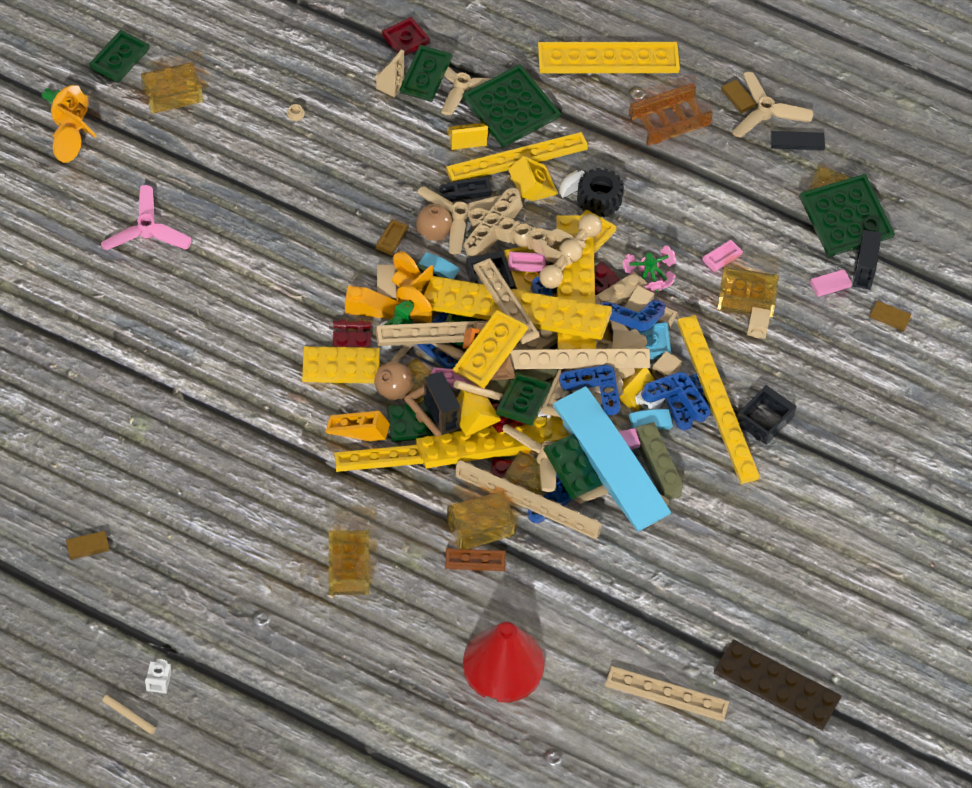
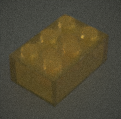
M193 62L141 73L142 89L151 114L203 102L202 87Z
M724 267L717 310L751 315L752 307L771 310L770 318H773L779 275Z
M504 491L447 506V520L459 549H468L516 535L517 522Z
M369 530L329 531V595H369Z

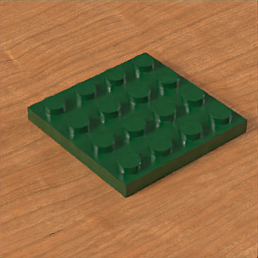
M521 64L462 94V99L478 119L488 126V131L502 148L561 117L560 111Z
M866 173L801 192L799 195L828 258L858 249L863 230L882 233L881 241L894 238L895 236L893 228Z

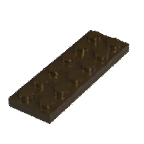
M734 639L714 670L715 675L822 731L842 695Z

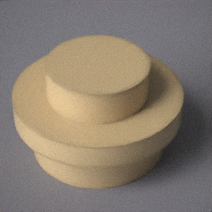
M298 104L291 105L287 110V117L292 121H299L305 115L304 109Z

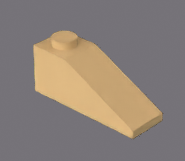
M402 49L375 77L376 89L393 97L398 94L404 80V50Z

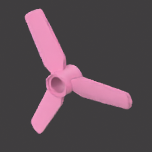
M148 185L140 186L138 225L129 227L101 242V246L104 250H109L140 235L143 238L154 236L156 239L186 250L190 247L192 240L191 237L164 224L154 223L153 188Z

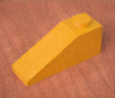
M348 285L345 298V314L389 320L394 317L395 307L399 305L396 300L368 288Z
M380 411L330 415L325 432L364 441L386 440L390 423Z

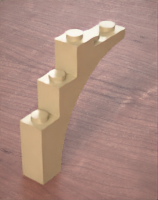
M609 320L608 324L613 332L611 349L646 348L648 343L644 334H640L636 329L630 330L628 326L625 327L623 324ZM614 368L619 396L623 395L622 386L624 384L622 379L635 374L634 368ZM590 376L585 381L591 380L592 376ZM600 387L588 388L599 405H602ZM607 387L604 389V392L610 393L614 389Z

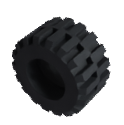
M596 168V170H589V173L585 172L578 183L577 202H579V207L583 208L584 212L587 209L599 217L602 215L608 217V214H615V211H618L622 204L623 181L620 180L619 175H615L614 171L609 172L605 168L604 170ZM596 191H602V192H605L606 194H597V193H595V192H596Z

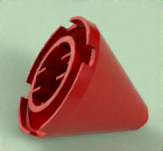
M502 622L478 633L468 643L463 656V673L469 686L480 696L497 699V702H514L530 695L540 684L545 666L544 655L537 641L511 622Z

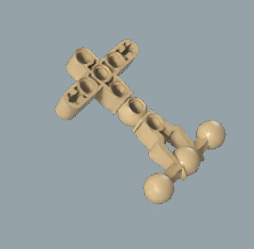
M516 188L507 189L490 211L474 208L469 212L473 232L464 243L467 258L487 254L497 240L511 242L512 244L516 243L520 247H528L530 250L533 249L535 252L542 254L546 261L554 262V265H548L540 272V282L546 288H556L562 283V271L567 264L572 265V263L581 258L582 248L586 247V239L598 235L602 228V222L594 214H587L580 219L578 225L579 232L574 238L571 234L559 229L550 231L532 227L528 224H520L519 221L515 222L514 218L523 207L520 193ZM560 245L559 251L553 249V247Z

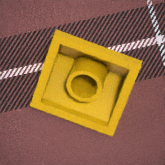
M483 123L447 127L452 150L487 146L488 126Z
M634 368L635 374L622 379L624 386H622L623 395L619 396L620 403L635 412L642 408L640 404L637 405L635 396L647 383L655 381L647 368Z
M462 390L456 398L461 407L460 428L466 437L501 421L487 397Z

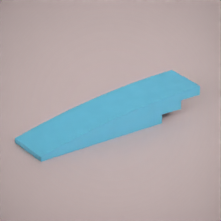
M586 386L553 403V408L563 420L564 428L570 435H575L601 483L637 532L671 514V511L649 476Z

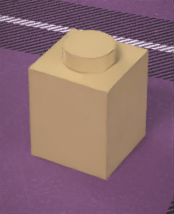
M752 307L747 332L748 336L766 338L771 310Z
M666 351L653 365L651 375L654 379L658 380L680 372L682 361L677 356L671 355Z

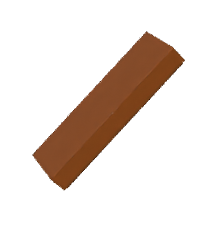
M446 548L445 569L505 572L506 551Z

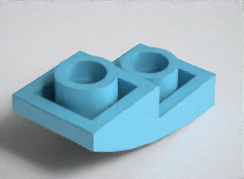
M427 252L417 264L423 271L432 265L433 274L435 273L439 277L454 279L460 270L451 262Z
M669 409L645 410L629 414L632 429L635 428V430L638 426L652 422L660 430H670L673 427Z

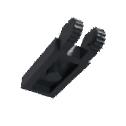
M488 177L453 181V183L439 186V192L442 193L441 196L450 202L455 199L461 200L492 195Z

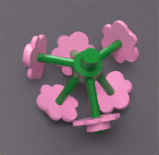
M665 245L660 250L662 256L657 259L652 253H647L646 258H642L641 262H635L634 255L627 254L623 260L625 272L630 275L634 272L636 266H639V270L644 272L642 276L644 280L646 276L651 274L653 282L644 287L651 292H658L671 286L676 275L671 271L664 275L658 268L660 261L667 263L668 266L676 263L675 253L668 245ZM657 273L661 276L659 281H656L655 275Z

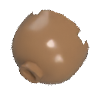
M430 204L423 207L418 213L416 220L418 234L420 235L421 233L425 236L426 240L430 241L443 240L446 238V235L450 234L453 222L451 214L440 204Z
M399 362L385 363L375 374L374 384L376 390L381 396L389 400L403 399L413 388V374L407 366Z

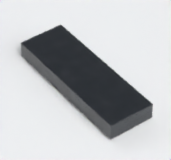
M771 131L770 133L771 149L825 150L824 133Z

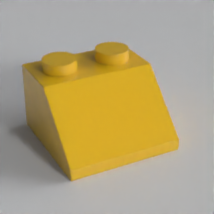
M523 156L508 169L511 175L510 178L522 199L535 201L558 194L545 165Z

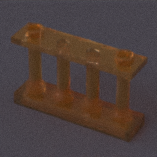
M694 83L630 104L629 117L631 120L640 118L648 130L647 146L658 144L663 140L711 124L713 112L710 110L703 113L694 100L696 93ZM688 102L696 116L687 118L678 104ZM669 107L672 108L680 121L671 124L663 110ZM656 113L664 127L655 129L647 115Z

